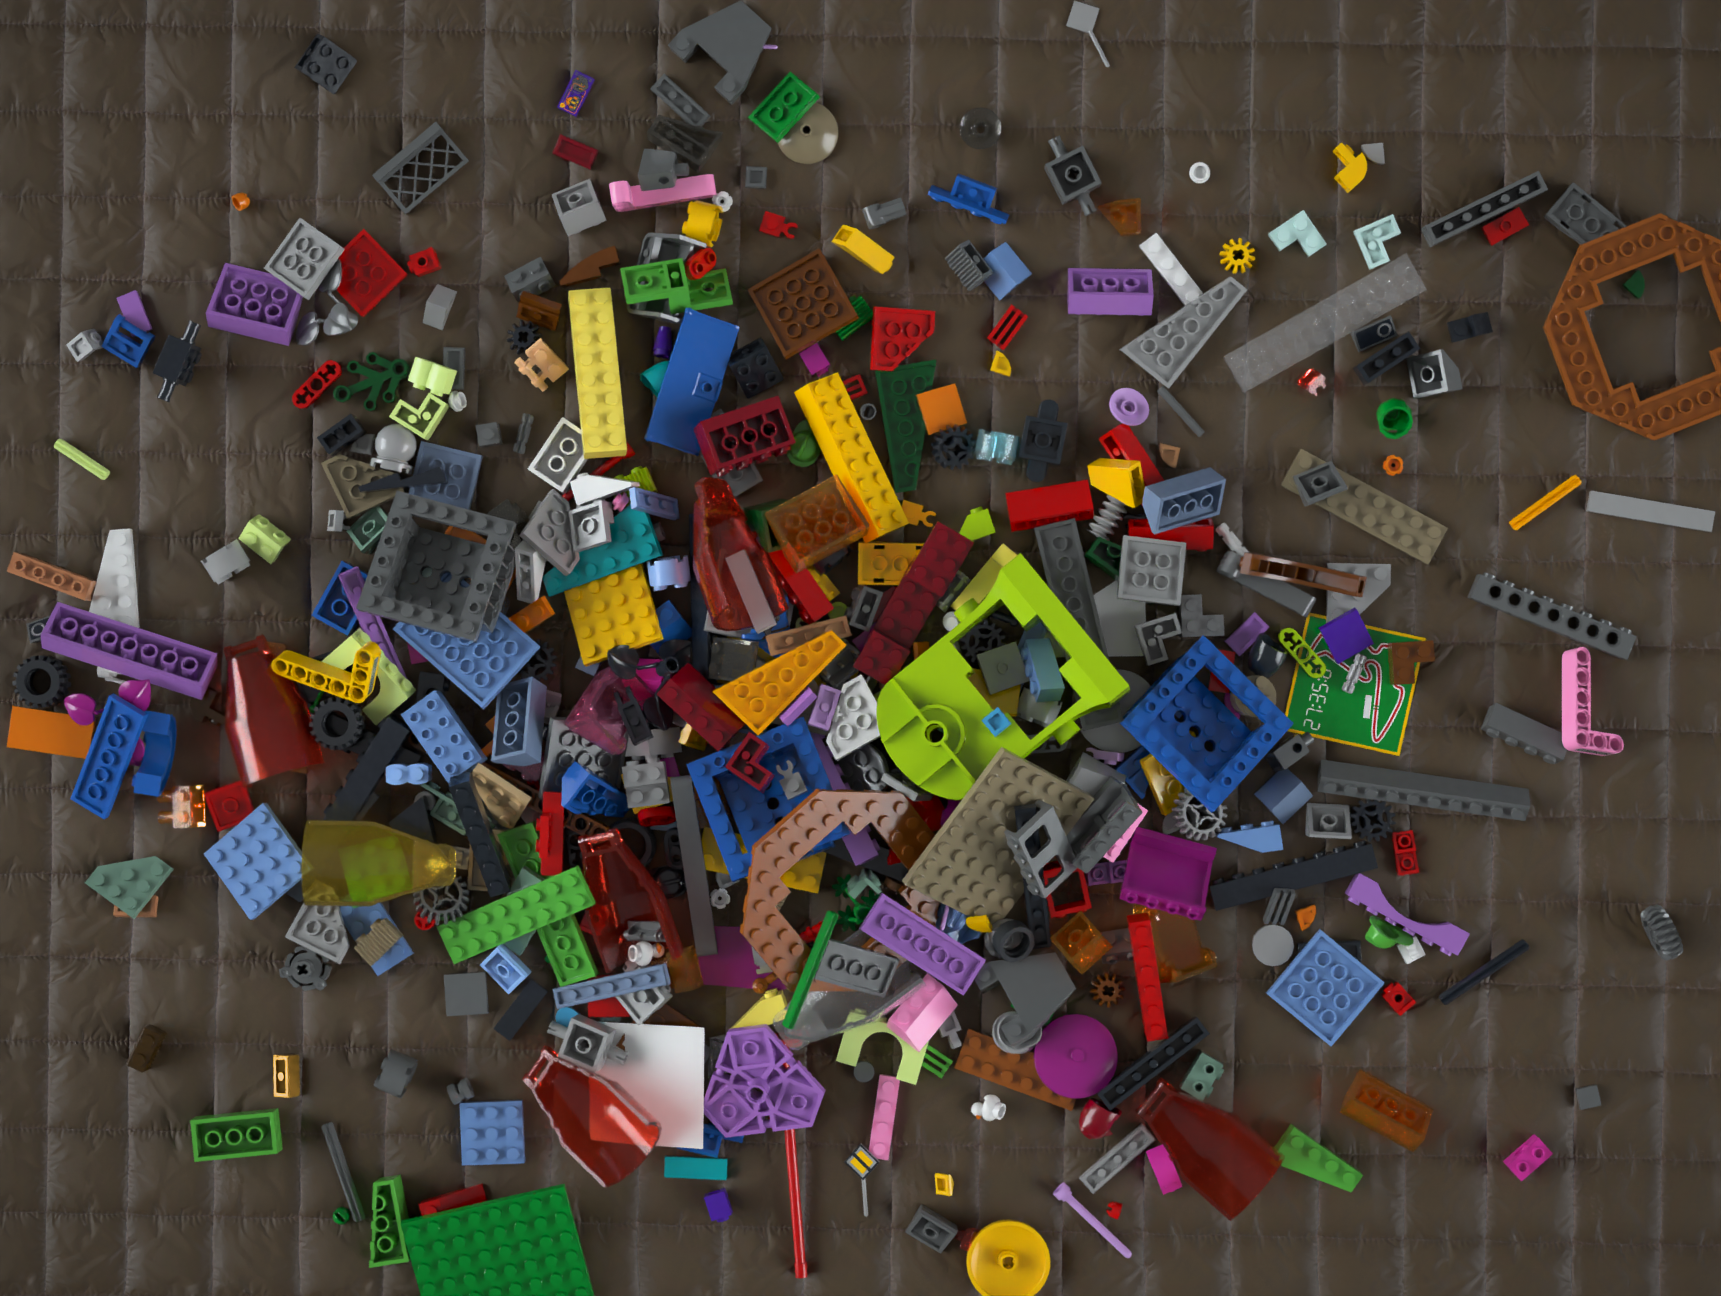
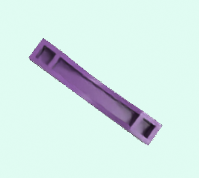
M1360 873L1354 875L1345 891V894L1349 896L1348 900L1358 906L1360 903L1368 906L1366 910L1376 916L1378 913L1385 915V921L1394 926L1397 923L1403 925V931L1412 936L1415 933L1423 936L1421 941L1430 946L1434 943L1441 946L1439 951L1449 956L1452 953L1458 956L1470 935L1449 922L1438 924L1422 923L1404 917L1388 903L1381 892L1379 884Z

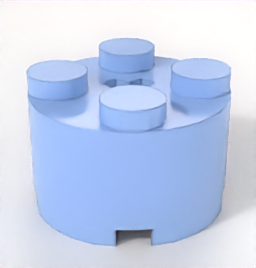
M679 555L657 558L658 561H654L653 564L651 560L646 561L650 586L654 587V591L664 590L668 587L667 585L673 584L675 588L686 587L688 582L691 581L688 555H684L681 560Z

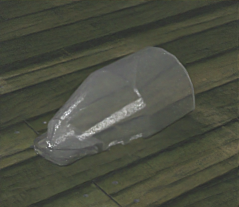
M859 929L842 942L861 947L872 937ZM906 960L895 970L885 998L860 991H808L793 1029H788L782 1025L790 1002L775 1015L773 1025L790 1049L799 1050L810 1042H816L876 1023L924 988L926 983L911 962Z

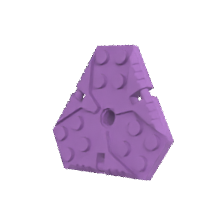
M767 1024L728 1029L715 1066L717 1070L712 1074L704 1097V1114L725 1138L765 1133L766 1128H772L774 1132L812 1127L825 1089L799 1060L796 1061L792 1057L793 1053ZM785 1062L789 1065L788 1068L784 1067L783 1064ZM755 1088H760L763 1092H759ZM769 1115L770 1119L765 1120V1116Z

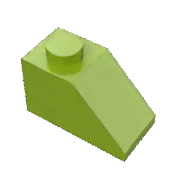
M981 506L970 510L971 514L967 516L959 532L972 541L994 534L995 529L988 509L983 510Z

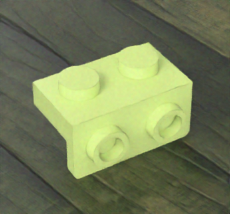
M260 514L247 523L238 538L270 564L275 562L283 547L291 540L283 531L279 530Z

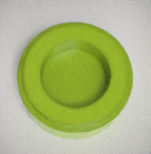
M842 602L833 603L834 609L828 612L829 618L834 619L844 616L847 606Z

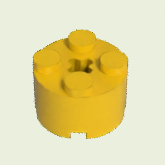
M699 200L695 202L690 201L687 210L689 217L688 221H685L683 224L682 234L706 243V246L713 247L712 241L716 242L720 233L722 219L719 218V213H723L722 206Z

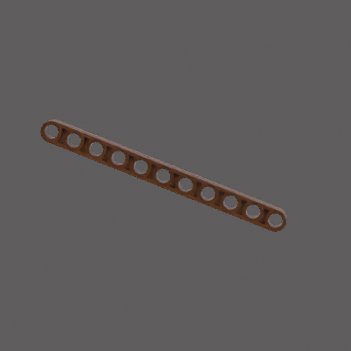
M411 732L408 737L409 744L427 753L421 743L418 744L416 742V736ZM486 761L482 763L483 766L493 770L495 774L504 780L513 781L514 786L522 792L529 789L532 792V798L527 807L540 814L543 813V800L538 797L539 789ZM567 810L569 815L564 820L565 827L596 843H606L611 839L612 831L606 824L585 813L574 814ZM582 818L587 822L584 830H581L578 826V822ZM599 828H603L605 831V837L601 840L596 836Z

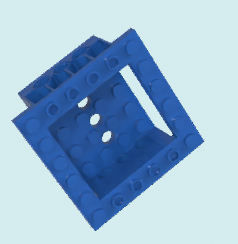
M1203 635L1187 652L1174 660L1127 710L1120 724L1212 813L1294 723ZM1205 665L1264 724L1251 732L1194 675ZM1175 712H1180L1183 715V722L1180 723L1175 720ZM1190 727L1197 728L1199 732L1198 737L1191 736L1189 732ZM1206 741L1213 744L1212 752L1205 749L1204 743Z
M804 717L794 720L789 726L783 724L756 736L770 746L758 764L775 775L771 781V788L765 790L764 793L725 767L742 742L686 764L732 882L748 876L753 856L751 854L752 845L776 825L778 818L789 814L816 789L833 790ZM787 760L793 764L792 773H800L808 792L792 800L787 799L779 780L784 779V776L776 769V766L779 765L781 770L786 771L788 769ZM713 777L717 778L721 783L746 847L747 853L742 854ZM777 798L779 800L778 808L770 809L768 807L769 800ZM843 822L840 823L799 861L835 847V840L851 834L847 826Z

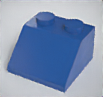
M668 600L656 609L663 640L650 645L657 653L660 646L666 641L675 639L687 640L692 636V628L671 600Z

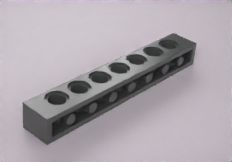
M1484 572L1483 575H1476L1467 598L1619 659L1628 660L1637 637L1631 634V630L1621 626L1619 629L1612 627V622L1600 619V621L1592 619V614L1581 611L1580 614L1572 611L1573 607L1561 603V606L1553 603L1554 599L1543 595L1541 598L1534 596L1535 592L1522 588L1521 591L1514 588L1515 584L1503 580L1502 583L1496 581V576ZM1492 586L1497 587L1499 591L1496 598H1493L1489 593ZM1512 594L1518 597V602L1514 606L1509 602V597ZM1532 601L1537 604V611L1535 613H1531L1528 608ZM1551 609L1557 613L1554 621L1548 618V613ZM1571 617L1576 620V626L1573 629L1567 623ZM1590 625H1593L1596 629L1592 637L1587 633V628ZM1609 633H1613L1615 636V641L1612 644L1607 642V635Z

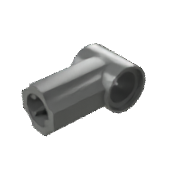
M901 197L883 204H873L862 209L869 230L881 227L888 221L907 215Z

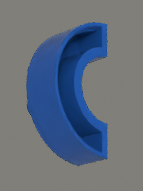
M146 710L145 712L148 716L143 726V731L145 732L143 742L146 743L142 764L133 776L132 786L134 787V793L159 797L165 789L173 764L177 736L176 720L172 714Z

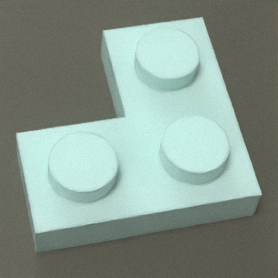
M1304 210L1268 234L1279 252L1296 240L1308 257L1327 245Z
M1393 214L1353 231L1369 270L1390 261L1382 242L1401 234Z

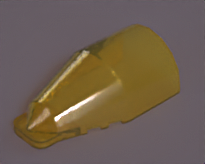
M307 820L303 836L301 868L304 904L310 906H373L377 903L433 886H449L456 877V850L449 844L432 843L374 821Z

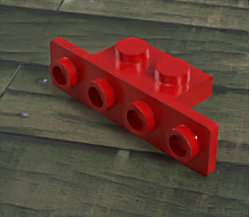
M545 791L543 793V813L536 821V831H540V839H536V852H539V858H541V875L554 876L562 872L564 807L561 805L562 792Z

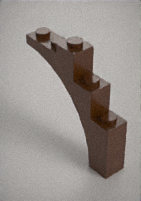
M1245 552L1239 564L1241 568L1240 573L1292 582L1355 597H1363L1367 579L1365 576L1255 552Z

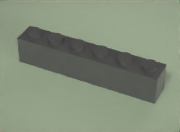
M1537 171L1421 228V231L1431 248L1544 193L1548 188L1540 172Z

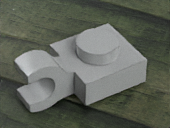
M953 1011L938 1031L941 1038L948 1037L951 1049L962 1046L956 1033L962 1029Z

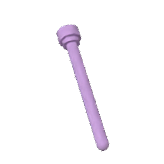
M1064 1182L1060 1184L1053 1192V1195L1058 1200L1066 1201L1125 1258H1130L1132 1256L1131 1251L1071 1195L1072 1192L1068 1185Z

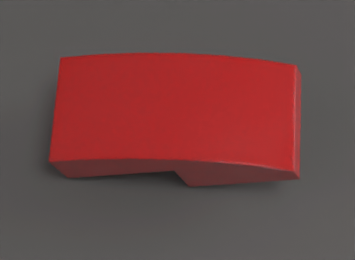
M1413 830L1392 833L1397 876L1418 874L1419 868Z

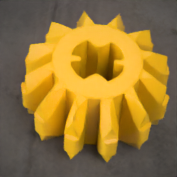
M1242 238L1238 239L1237 245L1231 239L1229 241L1230 246L1228 244L1223 245L1226 251L1219 253L1220 256L1226 257L1220 263H1228L1225 267L1226 271L1233 267V274L1237 273L1238 268L1241 273H1244L1245 267L1249 269L1252 267L1249 261H1254L1255 257L1249 254L1255 250L1254 248L1247 249L1250 244L1248 241L1243 246ZM1240 252V253L1242 254V255L1240 256V258H1242V260H1241V259L1234 260L1233 257H1234L1235 255H1232V253H1235V254H1236V253Z

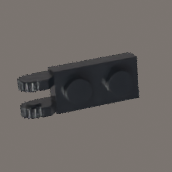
M627 686L625 689L630 699L629 702L624 704L623 698L618 691L613 694L633 745L636 746L654 736L632 688Z

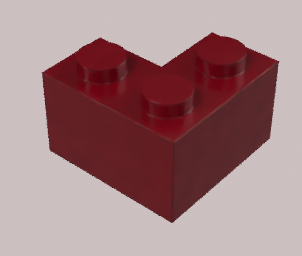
M749 732L725 767L762 793L765 792L775 777L774 774L758 764L770 746Z

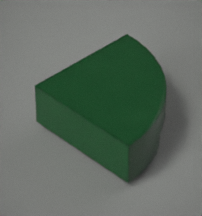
M1636 270L1622 285L1637 300L1640 299L1645 289L1644 277L1639 270Z

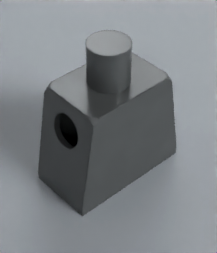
M644 149L638 172L641 191L673 188L676 184L677 176L689 175L688 163H678L675 152Z
M1305 732L1301 736L1298 734L1292 735L1270 749L1264 758L1274 772L1285 770L1310 752L1307 746L1313 743L1314 739L1309 732Z

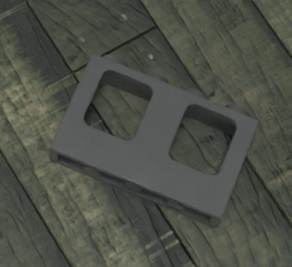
M1112 776L1093 796V802L1066 836L1075 855V859L1071 863L1085 873H1088L1143 813L1127 786Z
M1038 800L1035 802L1037 814L1016 833L1009 830L1004 831L1008 840L1007 844L1015 855L1014 860L1020 866V873L1026 879L1028 890L1033 895L1046 898L1077 867L1071 863L1075 859V855L1054 807ZM1040 826H1043L1048 841L1030 857L1025 841ZM1056 856L1061 865V871L1046 886H1043L1038 872Z

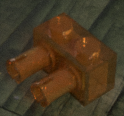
M204 784L172 786V790H163L160 796L164 797L157 798L159 803L172 802L173 811L161 810L158 813V817L165 816V818L158 819L159 823H173V828L205 826Z
M694 945L676 948L667 952L664 957L651 959V965L666 963L667 969L669 968L671 974V984L669 986L671 989H674L675 994L695 990L704 985Z

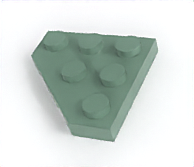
M152 856L98 866L85 884L135 919L174 869L158 857Z

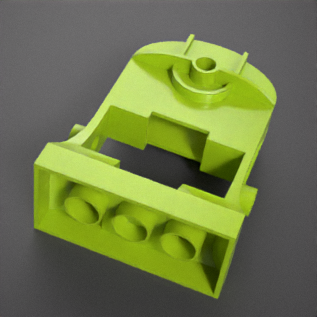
M1020 553L1000 569L993 588L980 605L974 598L965 602L954 612V615L961 623L885 684L877 701L876 718L881 741L897 767L911 781L939 797L950 800H962L1001 747L1022 758H1026L1051 736L1062 745L1080 730L1074 722L1076 719L1093 711L1113 707L1131 691L1128 683ZM1003 605L1006 606L1026 632L1040 622L1045 626L1071 658L1059 671L1081 698L1031 740L1008 712L1004 715L1012 724L994 737L982 722V719L990 714L993 709L968 679L975 671L953 645ZM943 728V738L939 742L933 743V732Z

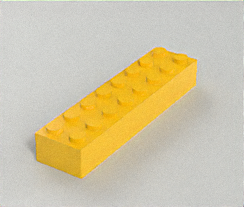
M838 372L811 382L795 391L794 394L865 544L909 524Z

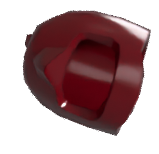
M1091 1098L1085 1104L1080 1114L1079 1128L1082 1134L1088 1139H1100L1103 1136L1112 1135L1113 1133L1110 1131V1128L1119 1119L1122 1110L1117 1107L1109 1110L1103 1101Z

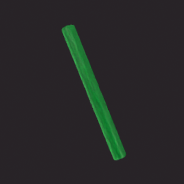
M828 910L826 912L782 1022V1025L788 1029H793L838 919V914L834 911Z

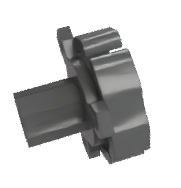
M303 946L296 947L295 953L287 955L285 967L279 969L280 977L287 978L295 988L301 986V983L308 984L313 982L312 985H303L302 989L304 991L315 988L320 991L327 986L325 980L328 979L332 966L325 965V972L320 976L322 963L316 956L317 953ZM302 950L307 951L306 953H301L294 958V956L296 955L295 953L300 952ZM321 956L325 963L329 961V959ZM305 964L307 965V967H306L307 972L302 971V970H303L302 967H303Z

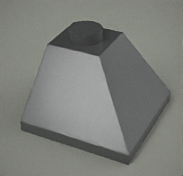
M1443 349L1406 358L1414 399L1462 389L1459 368Z

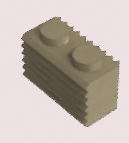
M378 918L370 926L372 931L367 935L363 933L355 941L357 945L354 949L370 966L374 965L404 936L388 918H384L382 921Z

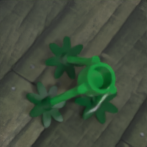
M847 874L845 879L838 876L839 884L832 885L833 889H837L835 897L843 893L844 898L847 899L849 896L855 905L852 912L849 905L846 906L845 912L837 911L842 918L838 919L836 924H843V932L848 927L852 931H856L854 923L859 925L865 920L880 894L875 895L870 889L869 897L861 896V899L866 903H859L856 898H852L847 891V883L851 879L850 874Z

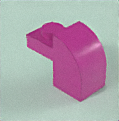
M1162 1144L1146 1151L1163 1195L1181 1188L1180 1178L1166 1145Z

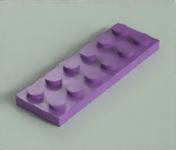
M883 893L880 894L859 928L963 996L986 961Z

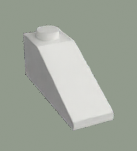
M588 472L576 476L577 479L570 481L577 506L591 504L595 499H605L628 491L633 487H640L639 482L589 475Z
M524 539L515 548L517 600L531 604L539 598L546 559Z

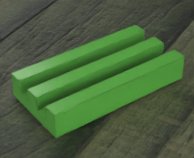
M928 1044L927 1049L947 1063L944 1065L925 1052L924 1057L942 1070L941 1072L925 1061H923L922 1066L942 1079L953 1060Z

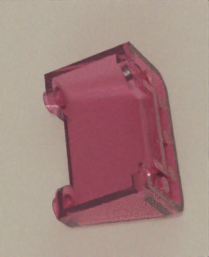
M607 667L592 679L567 717L565 725L572 732L611 755H619L627 747V740L623 737L627 729L618 711V704L613 693L618 691L625 704L630 701L625 687L630 686L643 711L644 701L649 697H654V692L637 673L633 679L626 680L618 677L610 667Z

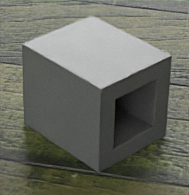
M493 422L476 425L480 447L503 444L499 423Z

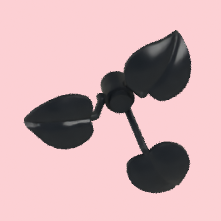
M681 639L666 641L660 646L658 652L662 661L638 666L639 656L634 648L629 649L628 645H619L609 649L607 652L608 663L618 677L626 680L633 679L636 676V669L643 670L654 667L656 668V673L664 677V680L654 693V697H649L644 701L643 713L652 725L663 731L668 730L673 720V709L657 693L670 680L671 674L677 673L688 662L690 663L692 642Z

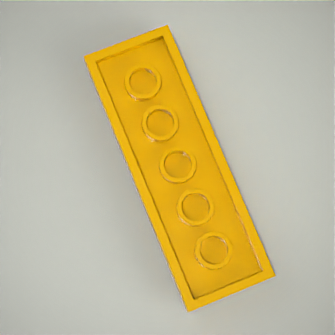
M704 827L702 847L706 870L729 875L712 829ZM735 833L742 854L747 853L741 834ZM820 852L796 862L779 878L789 888L818 893L827 853Z

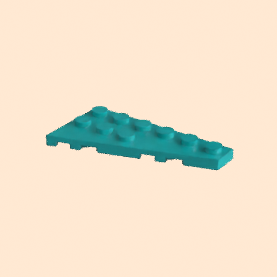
M631 504L614 517V523L609 524L612 542L579 552L580 560L569 575L565 576L554 567L542 577L548 596H554L663 556L649 514L631 509Z

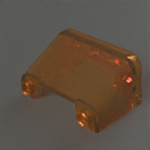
M1134 904V914L1147 912L1151 921L1160 983L1179 982L1218 967L1214 951L1202 946L1195 920L1177 914H1169L1159 909H1150L1144 905Z

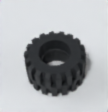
M32 656L30 659L23 660V664L17 666L18 672H14L13 677H16V681H12L13 685L17 687L14 690L15 694L20 695L18 697L20 701H25L26 705L35 708L57 705L58 702H62L65 699L64 695H68L67 687H71V682H68V678H71V675L66 673V670H68L67 666L62 665L63 662L61 660L55 659L52 656ZM40 669L47 671L51 677L50 689L45 694H40L33 686V677Z
M341 697L323 700L320 702V705L313 709L315 710L314 713L310 715V718H312V721L309 722V727H312L311 735L315 736V741L321 743L322 747L330 748V750L352 747L363 736V729L366 728V724H364L366 718L365 715H362L363 710L361 707L359 708L357 703ZM334 711H341L348 718V729L341 736L333 735L327 727V719Z

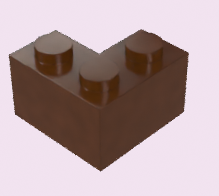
M1434 640L1387 643L1390 685L1415 684L1414 663L1435 661Z

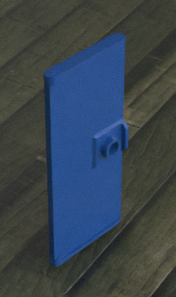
M686 308L644 439L698 456L700 446L693 429L700 421L711 417L722 388L723 377L740 327L699 313L691 308Z

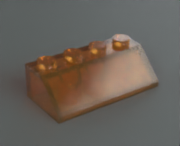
M1360 1069L1343 1099L1340 1113L1414 1152L1425 1140L1433 1108Z

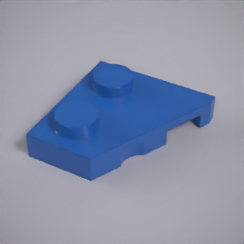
M1142 745L1115 768V770L1127 776L1126 782L1141 799L1145 797V791L1149 783L1139 760L1151 754Z

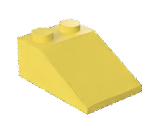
M777 988L765 991L764 996L730 1029L761 1024L770 1025L784 1020L788 1004L783 989L778 991Z

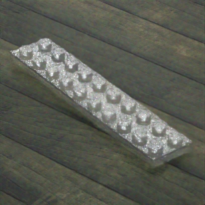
M1404 254L1230 352L1223 358L1242 392L1245 393L1427 289L1407 254Z

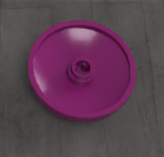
M1071 1014L1055 1019L1042 1030L1041 1039L1035 1044L1034 1064L1039 1078L1052 1092L1065 1098L1081 1099L1096 1094L1111 1081L1117 1067V1047L1111 1033L1103 1024L1089 1016Z

